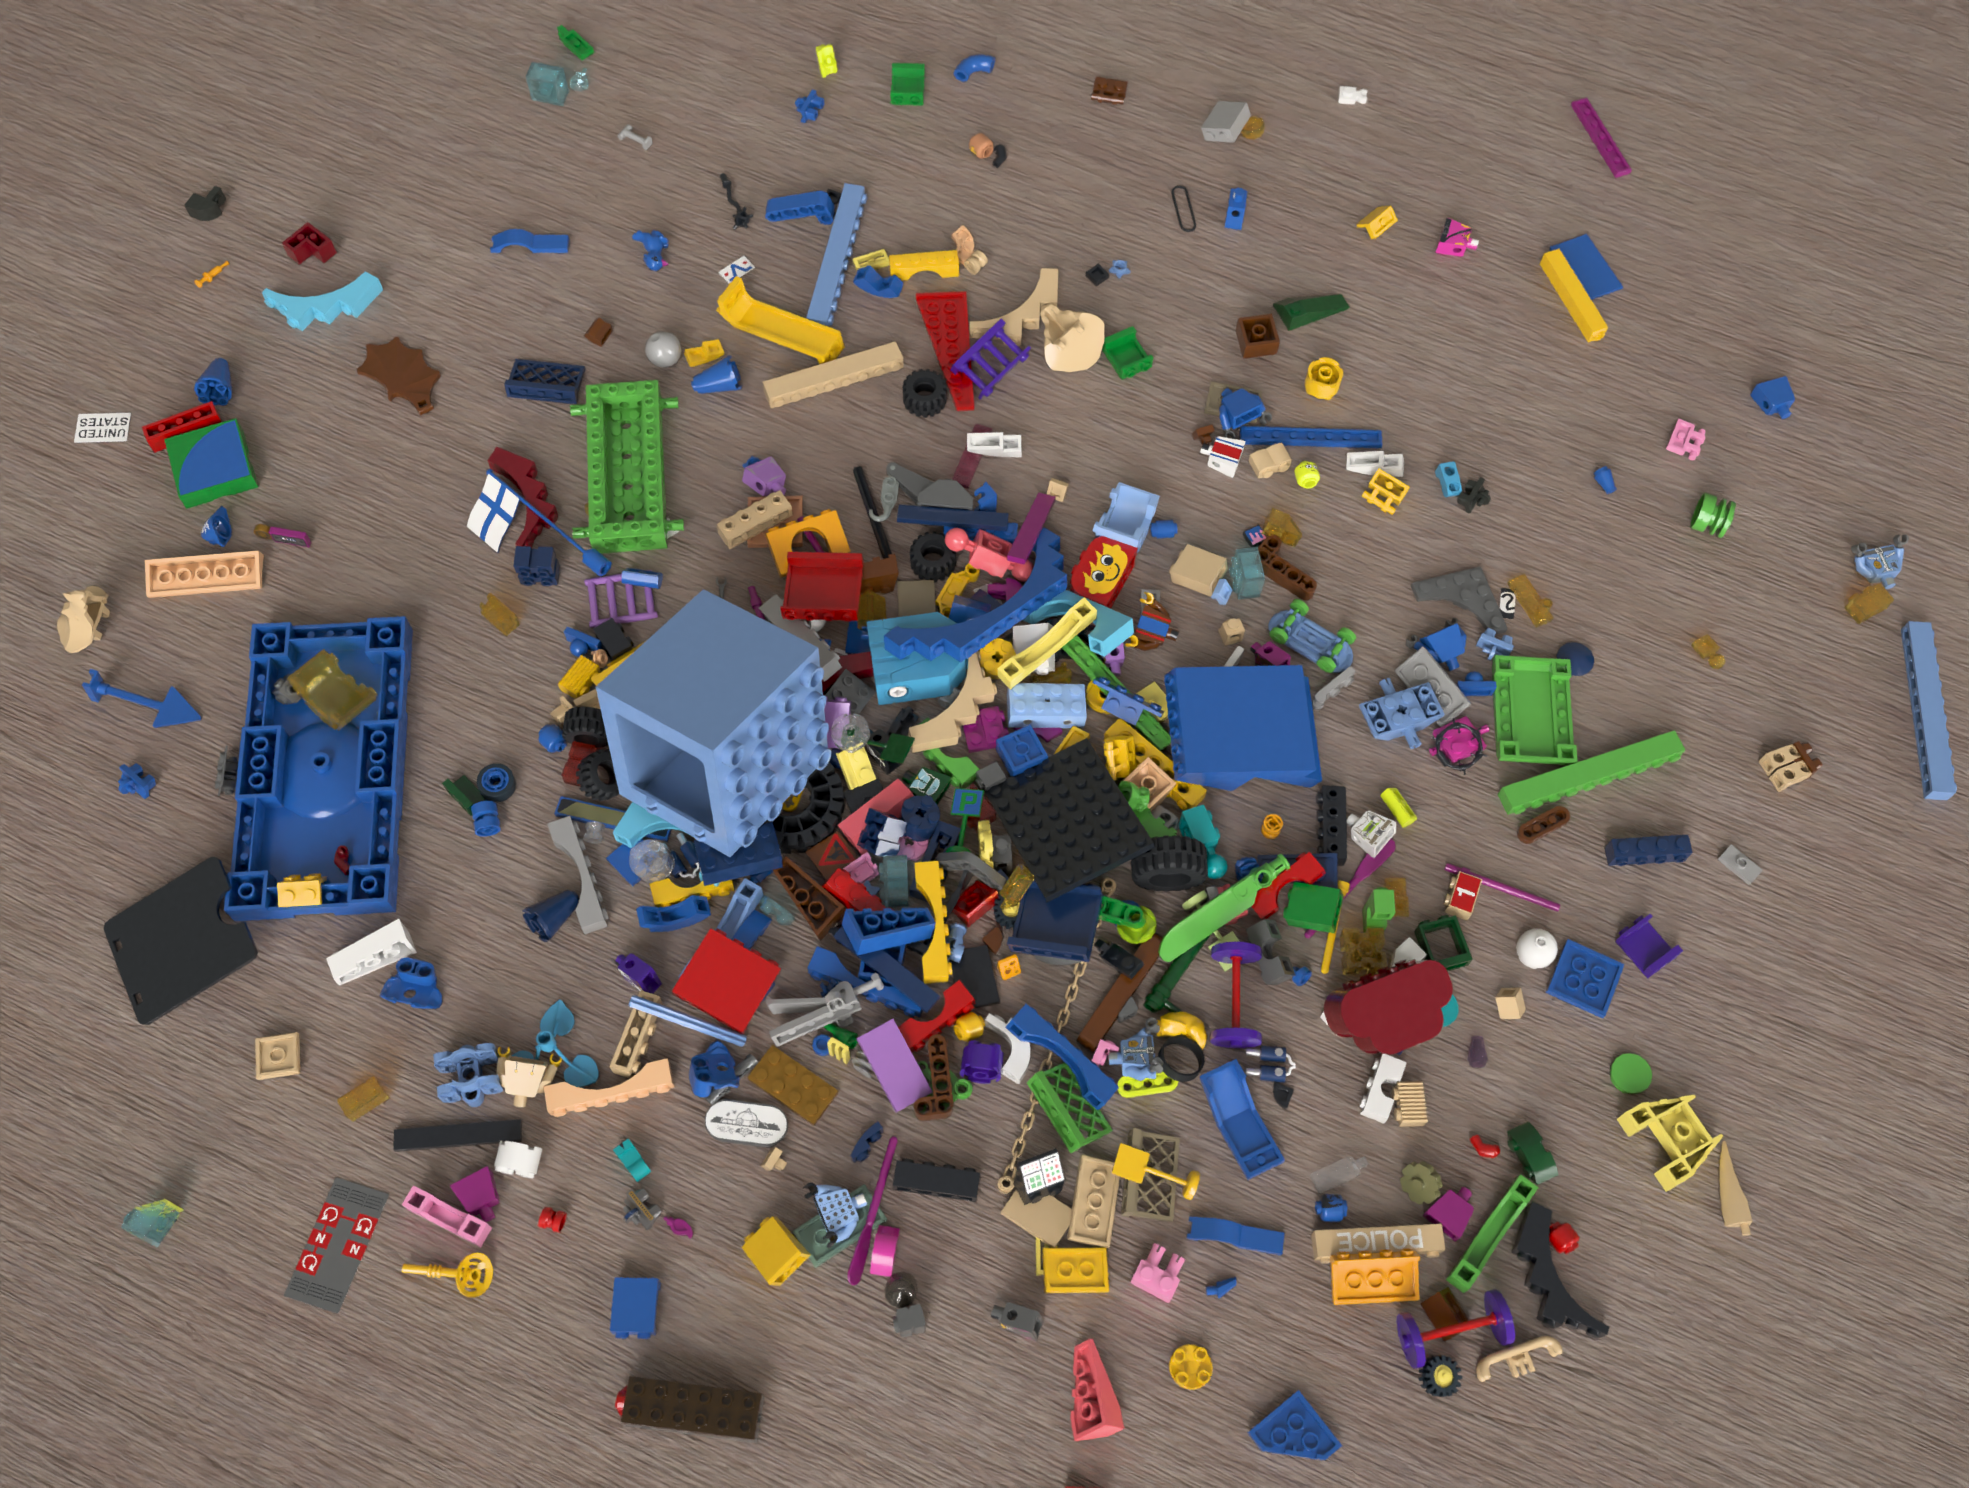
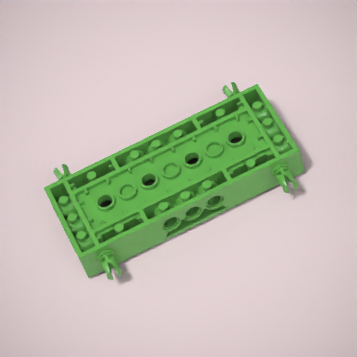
M658 380L586 385V404L570 405L571 416L587 415L589 526L572 527L573 539L588 537L592 548H595L601 554L668 548V531H684L683 519H666L662 424L663 409L679 408L678 397L662 398ZM625 424L631 425L628 429H623L622 426ZM625 454L632 455V457L629 459L623 458ZM625 485H633L629 490L624 489ZM628 515L634 516L630 521L625 520V517Z

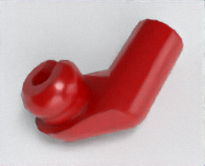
M1478 1134L1469 1139L1477 1153L1482 1157L1495 1158L1500 1154V1147L1498 1145L1483 1143Z

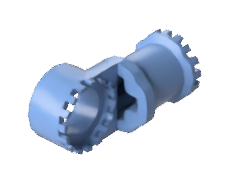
M955 922L949 926L950 934L946 938V943H950L951 954L948 959L959 963L965 947L963 945V936L966 934L967 928L963 926L964 924L960 925V923L957 924Z

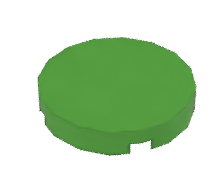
M1632 1053L1622 1054L1610 1066L1611 1081L1623 1093L1640 1094L1652 1082L1651 1067L1639 1055Z

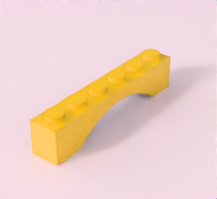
M938 861L914 863L916 889L929 903L936 923L933 940L922 957L924 983L948 982V975H952L951 962L947 963V955H950V943L945 942V936H949L948 924H944L943 917H947L946 905H942V898H945V887L940 885V880L944 879L943 867L939 868Z

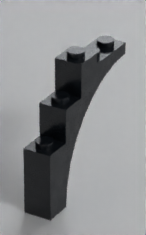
M1534 1202L1530 1203L1526 1207L1511 1253L1517 1255V1258L1521 1261H1531L1524 1286L1528 1287L1529 1291L1534 1294H1544L1536 1319L1542 1321L1544 1326L1552 1329L1566 1322L1565 1325L1575 1330H1578V1328L1584 1330L1589 1337L1599 1339L1606 1336L1610 1327L1593 1318L1582 1309L1569 1295L1558 1277L1549 1246V1226L1553 1211Z

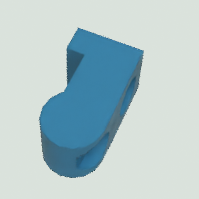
M1455 461L1439 464L1435 474L1440 480L1443 495L1445 497L1460 495L1462 487Z

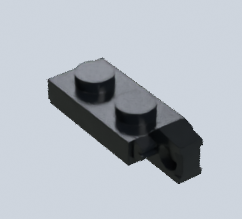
M1098 939L1094 944L1097 947V951L1100 952L1099 956L1102 960L1129 979H1132L1145 965L1142 960L1115 943L1110 942L1107 944Z

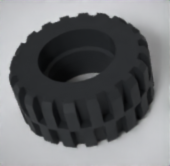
M1165 835L1163 837H1152L1155 848L1131 859L1132 880L1138 887H1144L1146 890L1158 892L1188 890L1191 887H1197L1199 884L1204 883L1208 876L1206 847L1201 841L1187 836Z

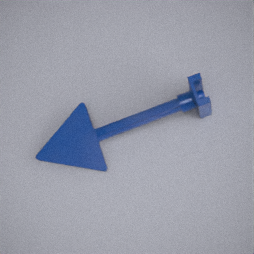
M93 669L89 670L92 677L90 683L83 682L82 684L91 701L99 703L102 695L108 694L159 710L153 722L154 728L202 720L201 716L173 686L170 687L165 700L160 702L111 687L110 684H106L103 681L99 672Z

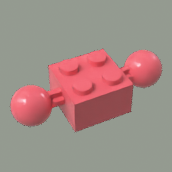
M953 528L945 536V544L950 550L958 552L965 549L969 551V564L976 569L987 571L991 576L1002 578L1006 570L1009 569L1017 581L1026 582L1034 568L1033 563L1028 559L1025 565L1008 561L1007 555L1013 544L984 530L979 529L973 541L968 539L967 533L961 528Z

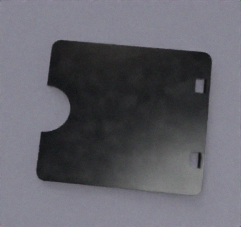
M210 857L109 919L104 925L106 938L136 1018L140 1024L149 1025L254 961L258 955L247 923L243 921L238 924L229 925L220 917V903L224 895L232 889V886L219 858ZM119 940H120V942H121V944H122V947H123V948L120 949V950H118V948H117V946H116V943H115L116 941H119ZM140 993L143 1001L138 1004L135 995Z

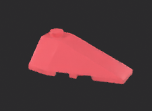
M1088 1339L1074 1347L1073 1374L1076 1376L1075 1389H1072V1397H1075L1074 1411H1071L1070 1418L1074 1441L1107 1437L1124 1429L1120 1405L1093 1339Z

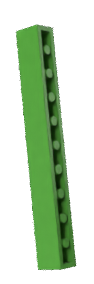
M1674 730L1502 787L1498 797L1507 815L1512 813L1517 815L1524 812L1527 808L1532 807L1535 809L1542 806L1545 802L1553 803L1563 796L1571 797L1577 794L1578 791H1589L1596 785L1601 784L1604 786L1611 783L1614 779L1622 780L1632 773L1640 774L1646 771L1647 768H1658L1668 761L1670 763L1676 762L1681 759L1685 748Z

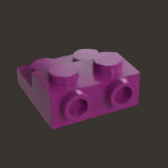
M998 706L979 709L976 723L962 725L968 753L996 748V740L1009 734L1007 727L1003 728L1002 722H1005L1003 710L999 711Z

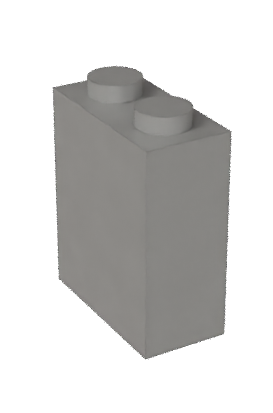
M1218 101L1201 127L1205 141L1235 142L1251 116L1247 102Z

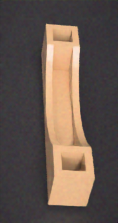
M667 1058L647 1063L631 1079L611 1088L598 1090L583 1089L566 1082L544 1086L547 1111L550 1115L560 1117L566 1115V1112L573 1110L575 1112H582L591 1106L604 1107L608 1105V1102H625L629 1100L628 1098L635 1096L643 1098L649 1096V1093L652 1092L665 1093L670 1088H674L670 1062Z

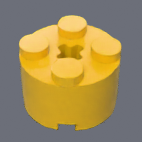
M1322 357L1315 362L1312 361L1305 378L1306 393L1320 399H1332L1338 392L1343 377V370L1338 366L1339 363L1327 357Z
M1000 638L992 640L984 648L978 650L981 658L979 660L980 668L983 667L985 677H991V679H1000L998 677V668L1012 656L1016 655L1013 645L1009 641ZM996 656V658H998L999 661L996 662V660L992 659V657Z

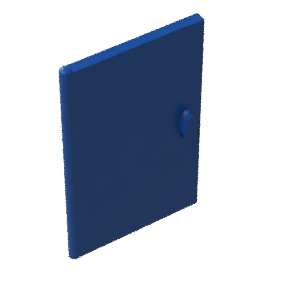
M1587 234L1549 248L1550 251L1560 249L1591 300L1623 289L1622 284Z

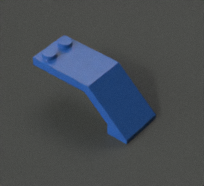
M1234 1059L1201 1075L1199 1078L1216 1125L1246 1179L1249 1180L1284 1163L1285 1159L1255 1108L1246 1083V1074L1237 1059Z

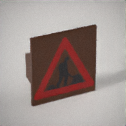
M839 831L806 851V854L825 880L836 869L840 868L842 870L858 859Z

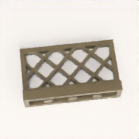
M1136 1128L1128 1132V1146L1147 1153H1151L1158 1148L1165 1158L1157 1164L1150 1155L1149 1160L1153 1164V1168L1162 1171L1159 1165L1167 1160L1172 1166V1171L1169 1174L1177 1177L1180 1138L1141 1131L1142 1129ZM1143 1137L1150 1138L1156 1146L1147 1151L1143 1146ZM1165 1141L1174 1142L1173 1152L1169 1155L1161 1146ZM1145 1171L1144 1177L1152 1188L1144 1193L1139 1187V1183L1124 1178L1121 1216H1136L1173 1222L1176 1182L1163 1178L1155 1185L1148 1175L1149 1172ZM1164 1180L1170 1187V1193L1166 1196L1157 1187ZM1153 1189L1161 1198L1155 1205L1146 1196ZM1142 1198L1150 1207L1146 1212L1137 1211V1202ZM1164 1202L1168 1207V1216L1160 1215L1155 1207Z

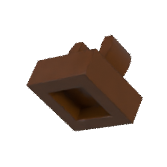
M1211 424L1196 429L1192 436L1194 440L1200 439L1202 445L1203 443L1210 444L1212 442L1210 435L1215 430Z

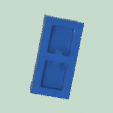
M985 482L982 487L974 492V496L981 493V498L978 500L979 505L975 507L974 511L996 512L997 494Z

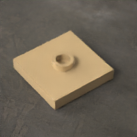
M298 1032L255 1038L257 1080L300 1074V1041Z

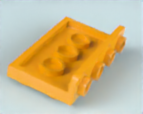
M1403 1248L1401 1252L1383 1249L1379 1253L1362 1250L1358 1251V1254L1342 1251L1337 1252V1255H1330L1332 1303L1334 1305L1419 1300L1418 1261H1420V1255L1414 1249Z

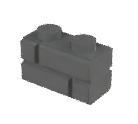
M920 1304L910 1306L909 1309L907 1307L897 1309L896 1316L892 1317L895 1333L900 1332L902 1338L912 1336L913 1333L915 1335L925 1333L926 1324Z

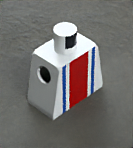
M1217 437L1213 446L1203 443L1200 453L1209 456V467L1233 478L1246 441Z

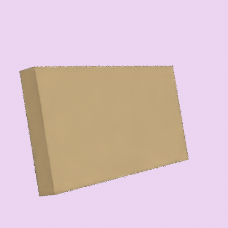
M1086 1155L1080 1156L1067 1240L1107 1249L1110 1248L1120 1176L1112 1174L1114 1162Z

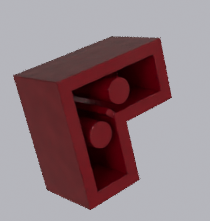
M309 222L282 242L287 255L299 265L311 255L325 263L337 254L331 239Z

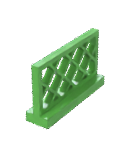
M1065 1062L1044 1072L1041 1070L1035 1073L1027 1082L1070 1153L1113 1131L1101 1111H1097L1082 1097L1078 1081ZM1062 1069H1066L1070 1075L1069 1079L1060 1075ZM1046 1076L1055 1079V1084L1051 1085ZM1059 1081L1068 1084L1067 1091L1058 1087ZM1072 1086L1080 1091V1096L1071 1093ZM1057 1093L1066 1096L1065 1103L1061 1102ZM1070 1098L1079 1102L1078 1108L1069 1105ZM1083 1104L1090 1107L1092 1110L1091 1114L1083 1111ZM1068 1111L1077 1114L1076 1121L1071 1118ZM1081 1116L1090 1119L1089 1126L1081 1123ZM1094 1122L1100 1123L1104 1130L1095 1129ZM1079 1129L1087 1131L1088 1138L1085 1139Z

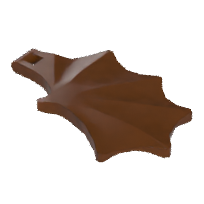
M397 336L387 344L366 345L367 358L356 369L359 375L367 376L383 385L388 390L389 401H392L395 397H401L411 402L420 416L434 409L431 404V390L441 377V374L438 370L430 368L425 363L421 349L407 348Z

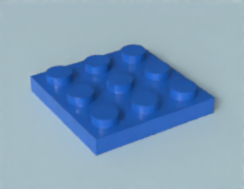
M1567 939L1546 993L1603 1019L1606 1016L1625 964Z

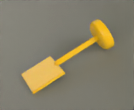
M1120 1143L1112 1174L1142 1184L1146 1171L1184 1185L1183 1197L1188 1200L1193 1198L1199 1183L1200 1172L1192 1170L1189 1172L1186 1180L1156 1170L1147 1166L1150 1153Z

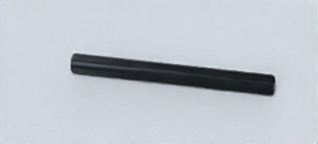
M861 466L854 467L853 473L882 558H889L892 552L882 523L874 521L869 515V510L872 509L873 514L879 516L863 468Z

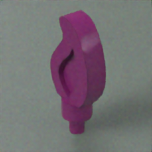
M667 1216L663 1218L675 1235H686L689 1239H692L693 1231L686 1221L672 1217L668 1218Z

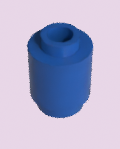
M1173 519L1158 520L1150 525L1151 537H1156V539L1174 538V534L1178 532L1177 523H1174Z

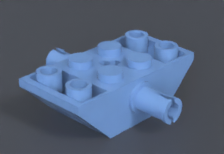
M1390 678L1381 680L1379 685L1385 696L1359 704L1373 737L1389 741L1405 736L1410 749H1414V746L1415 748L1419 747L1422 743L1416 732L1423 730L1445 715L1430 683L1427 682L1396 692Z

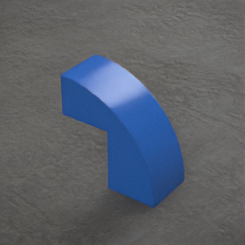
M870 265L858 269L853 283L860 289L883 298L899 297L904 285L896 275L882 278Z

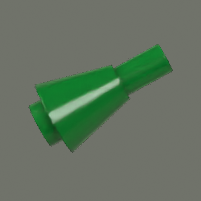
M832 1023L824 1026L838 1041L847 1045L849 1050L854 1049L858 1044V1033L837 1027Z

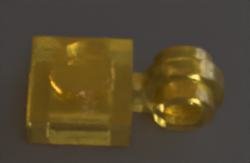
M1708 634L1693 641L1691 646L1702 659L1710 657L1708 662L1711 668L1720 669L1723 667L1725 658L1721 654H1716L1720 647Z

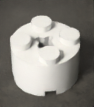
M500 1141L494 1167H496L495 1171L513 1175L514 1171H516V1175L534 1179V1175L537 1174L542 1148H530L526 1144Z

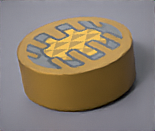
M264 524L255 526L253 532L256 536L266 540L272 539L269 533V526Z

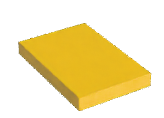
M1107 1248L1042 1249L1044 1293L1109 1292Z

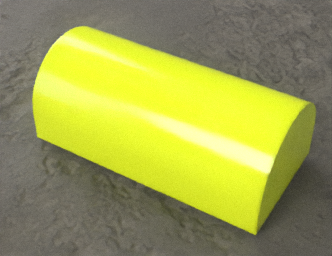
M1387 788L1381 793L1380 797L1402 828L1417 820V816L1397 788Z

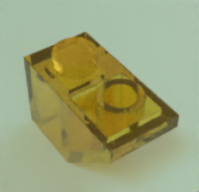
M1272 507L1265 518L1261 534L1265 536L1276 535L1281 539L1282 543L1295 548L1302 537L1301 531L1289 514Z

